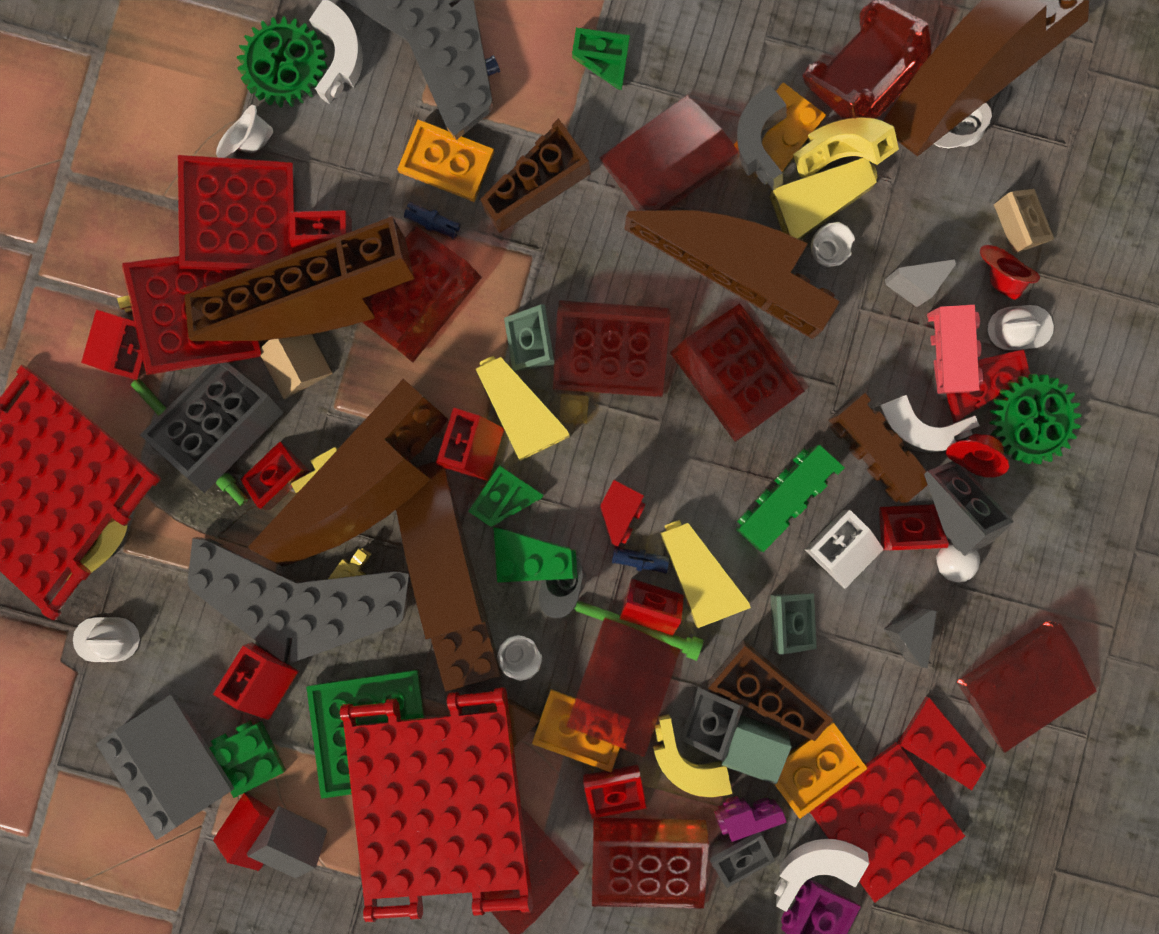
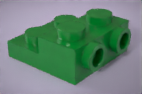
M250 720L236 728L237 734L228 738L225 733L210 741L212 746L209 749L235 788L231 791L233 798L286 771L262 721L253 725Z

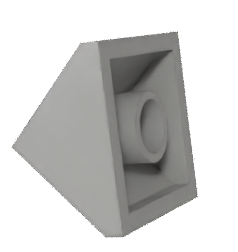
M955 259L898 268L885 279V284L918 307L934 296L955 267Z

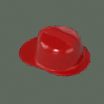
M984 245L980 248L982 258L991 266L990 283L1000 293L1012 299H1018L1030 283H1036L1040 280V275L1035 270L1024 265L1006 250L993 245Z
M973 434L965 441L952 443L946 450V455L950 460L978 476L991 478L1002 476L1008 471L1010 466L1008 459L1004 455L1002 443L990 435Z

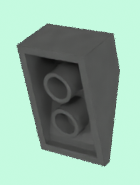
M952 461L928 470L924 474L945 535L951 540L952 545L964 556L994 542L1014 522L963 466Z

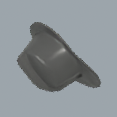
M577 556L578 578L542 580L539 591V604L541 610L547 616L562 618L570 614L576 607L579 595L586 584V573Z

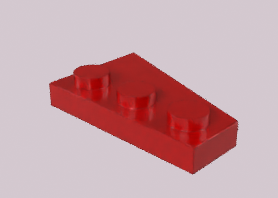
M1024 349L978 360V368H981L983 373L982 385H979L978 391L946 393L953 423L958 422L966 415L999 396L1001 389L1009 390L1008 382L1018 383V377L1020 376L1028 378L1030 371Z
M926 696L899 739L898 744L965 787L973 790L986 765L932 700Z

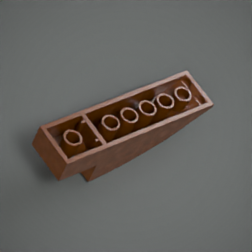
M981 0L920 67L883 122L894 127L897 141L916 156H919L1088 22L1089 0Z
M696 210L629 211L626 215L624 230L811 339L823 331L840 302L834 298L835 294L830 290L822 287L818 289L810 284L811 281L806 276L799 273L795 275L791 273L808 243L782 231L728 215Z
M391 216L186 294L185 306L188 338L191 341H262L320 333L374 319L372 294L415 279L406 239L395 219Z
M403 378L248 547L253 552L284 567L340 546L365 532L398 509L431 480L411 460L423 450L429 440L442 429L449 419Z
M436 462L418 466L431 480L396 509L425 639L431 638L446 692L499 677L502 674V670L498 664V655L446 468L435 465Z

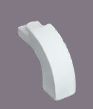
M322 0L309 21L317 33L330 40L335 46L334 60L315 88L320 98L330 104L334 98H338L342 93L344 82L353 88L356 85L362 70L363 53L358 35L348 16L331 1Z
M907 395L874 408L875 411H880L885 417L884 427L887 430L890 429L897 433L905 447L920 452L947 450V447L955 443L956 440L972 435L971 429L980 426L976 416H972L943 428L930 427L916 417Z
M836 839L814 840L797 847L787 855L780 865L781 879L774 890V894L777 895L776 906L787 912L804 882L817 875L835 876L856 887L869 865L868 852L851 843Z

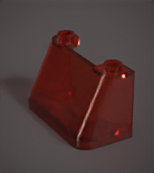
M872 0L860 12V32L828 65L819 60L810 64L802 74L805 85L843 120L850 118L877 119L903 92L920 67L930 57L932 49L927 22L885 0Z

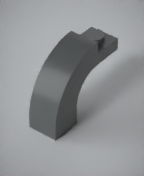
M768 85L756 94L743 110L738 123L737 142L739 158L746 174L749 176L756 171L760 181L764 185L768 183L775 190L783 184V172L767 154L762 146V141L772 127L787 117V105L774 88Z

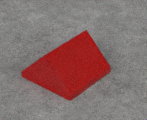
M280 441L240 480L258 508L271 510L293 489L291 483L306 476L310 471Z
M935 504L879 508L881 546L884 550L948 548L949 543Z
M631 578L619 619L673 635L682 620L684 595Z
M638 764L612 769V772L601 771L583 775V784L591 819L646 808Z
M247 792L243 793L213 841L227 863L260 871L264 864L248 857L247 853L275 811Z

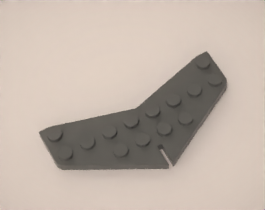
M339 0L342 3L346 2L409 43L444 123L456 140L492 111L493 99L474 0Z
M192 538L188 573L189 588L283 663L288 660L290 638H292L289 664L396 626L406 616L411 581L408 571L393 570L375 574L301 582L291 580L238 555L212 539Z

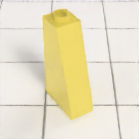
M862 158L772 190L769 197L782 232L801 240L870 191L877 183V170L874 164H870L869 160Z
M492 356L479 363L481 367L476 368V371L520 461L570 437L567 429L501 357L495 359Z
M680 520L664 525L666 531L660 534L696 627L700 628L751 608L747 599L689 523L681 524Z

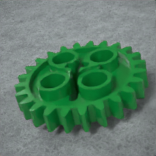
M283 16L281 24H278L275 18L272 17L271 25L269 26L264 21H261L262 29L260 31L252 27L254 36H244L248 45H239V48L244 53V55L237 56L238 61L243 64L237 67L238 71L243 75L241 77L242 82L248 85L247 89L251 94L255 93L259 101L265 98L269 106L276 100L277 105L282 108L284 101L287 100L289 105L293 107L294 99L296 98L303 104V95L306 93L308 96L313 97L310 89L312 87L316 88L318 85L317 79L323 78L324 73L321 70L328 68L326 62L323 61V59L327 58V54L324 50H321L324 47L321 40H317L318 36L314 30L309 32L310 29L306 23L300 27L299 22L295 18L289 24L286 17ZM273 42H279L276 48L269 49ZM305 50L303 56L299 58L294 57L296 52ZM264 67H270L268 73L264 75L260 74L261 70ZM296 75V79L292 83H285L289 76Z
M1029 374L1028 379L1027 377L1020 376L1018 377V383L1008 382L1010 391L1000 390L1004 398L1002 400L994 399V402L999 407L998 409L990 410V413L996 415V419L989 422V424L997 426V429L991 435L1000 437L999 441L1005 446L1004 454H1012L1013 460L1020 461L1022 459V462L1031 464L1032 461L1035 464H1042L1043 460L1052 462V454L1059 457L1063 456L1060 448L1070 449L1071 446L1067 440L1069 438L1077 439L1072 430L1081 428L1079 424L1074 423V419L1082 417V414L1074 413V409L1080 403L1070 401L1075 396V393L1066 392L1068 385L1059 384L1058 378L1049 379V375L1040 374L1039 377L1037 374ZM1049 398L1051 406L1046 410L1045 402ZM1021 401H1023L1024 409L1020 413L1018 410V405ZM1049 426H1051L1052 433L1049 437H1047V429ZM1024 428L1026 434L1024 439L1020 440L1019 435Z

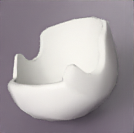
M840 222L828 223L818 229L813 235L811 254L818 264L826 267L840 266L852 254L851 247L855 240L854 235L848 226Z
M949 539L948 548H941L936 555L939 572L947 580L958 583L966 582L978 571L980 555L976 550L964 556L952 545Z
M517 635L507 638L500 645L497 660L499 667L508 677L523 681L531 679L539 671L542 655L531 639Z

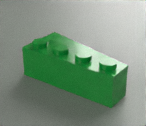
M821 445L811 447L808 450L805 448L800 450L793 458L795 462L793 467L789 471L786 468L783 469L774 479L777 484L772 490L765 489L755 500L758 505L752 512L747 509L738 518L737 522L740 525L736 530L760 552H764L789 527V520L791 518L795 519L808 507L809 502L807 500L810 497L814 498L828 486L826 479L831 474L836 473L839 475L845 468Z

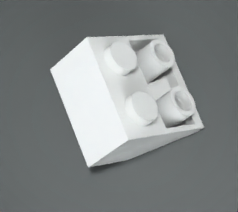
M843 510L804 550L846 589L884 549L872 531L851 510Z

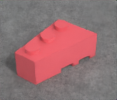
M975 305L943 306L927 314L928 322L934 321L935 335L931 336L930 340L931 345H936V360L933 362L938 394L978 391L979 385H982L983 373L982 369L978 368V357L981 356V342L977 340L976 329L980 325V316L978 312H975Z

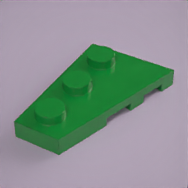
M494 527L497 583L578 578L575 549L538 540L521 533L511 532L501 527Z

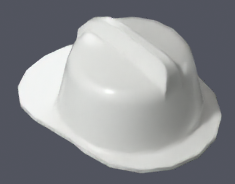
M984 103L936 141L934 145L942 148L974 145L983 137L985 129L990 124L992 118L991 108L987 103Z
M255 105L249 106L241 118L223 135L216 151L218 158H227L236 150L255 153L265 146L273 134V128L256 114L257 109Z
M1034 305L1000 309L992 315L988 323L990 340L1003 350L1041 347L1050 340L1054 329L1049 313L1045 309Z
M119 617L86 619L78 625L73 636V645L77 654L84 660L91 662H118L126 660L138 649L140 641L139 631L134 623Z

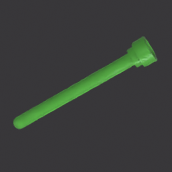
M578 601L574 608L582 614L682 649L681 652L685 653L687 658L696 661L704 639L695 636L684 639L619 619L620 615L582 601Z

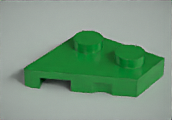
M576 27L572 58L616 89L622 90L630 35Z
M499 465L468 512L492 527L542 499L544 495Z

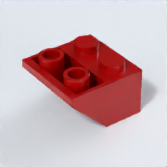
M346 210L290 212V242L293 254L352 232V219Z
M96 309L81 363L137 380L143 363V357L134 320Z
M453 407L435 465L489 481L504 428L480 415Z
M613 480L606 493L600 509L611 544L618 547L620 542L626 544L633 530L628 526L633 517L639 519L646 503L642 502L644 495Z
M251 642L242 646L213 695L237 710L269 720L299 671Z

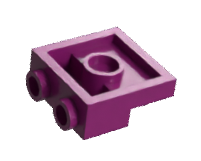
M738 796L724 800L723 805L718 806L719 810L714 811L722 834L728 833L732 842L787 823L784 813L774 799L769 800V798L759 799L753 802L752 807H749L744 797L739 799Z
M808 879L796 894V900L791 910L788 909L787 912L783 913L781 929L786 934H847L861 906L855 901L833 892L827 886Z

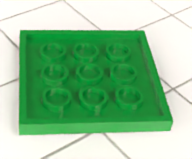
M419 669L306 686L321 799L352 794L344 724L340 717L341 705H369L385 703L389 699H397L401 720L425 718ZM386 714L356 717V725L389 722Z

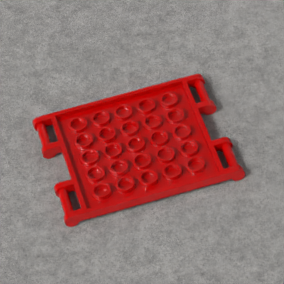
M20 365L16 371L18 373L0 397V419L2 420L0 422V572L38 606L44 616L51 620H57L62 613L60 609L80 582L86 580L91 574V571L80 562L112 518L123 526L129 523L132 519L130 517L132 512L150 488L156 486L161 478L26 366ZM29 381V385L26 387V389L23 391V393L20 395V397L17 399V401L14 403L11 409L7 411V407L10 405V403L13 401V399L16 397V395L19 393V391L22 389L25 383Z
M504 687L495 688L493 692L459 695L458 692L448 693L447 706L450 710L449 716L401 720L397 699H389L385 703L369 705H341L340 717L343 721L365 905L363 909L365 922H376L380 918L410 917L412 920L421 919L423 916L422 896L472 893V912L474 916L484 915L485 912L520 910L522 913L532 912L533 898L507 691ZM495 703L497 706V711L462 714V706ZM383 714L388 716L389 722L356 725V717ZM518 889L520 891V897L485 900L484 892ZM409 897L410 905L377 906V899Z

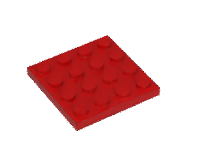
M178 155L179 269L249 271L293 254L290 242V212H294L293 163Z
M179 256L122 263L146 375L261 356L258 341H191L188 338L185 295L239 275L242 271L179 269Z
M897 742L866 763L867 769L810 811V814L828 839L845 841L868 852L869 865L859 882L874 903L966 837Z

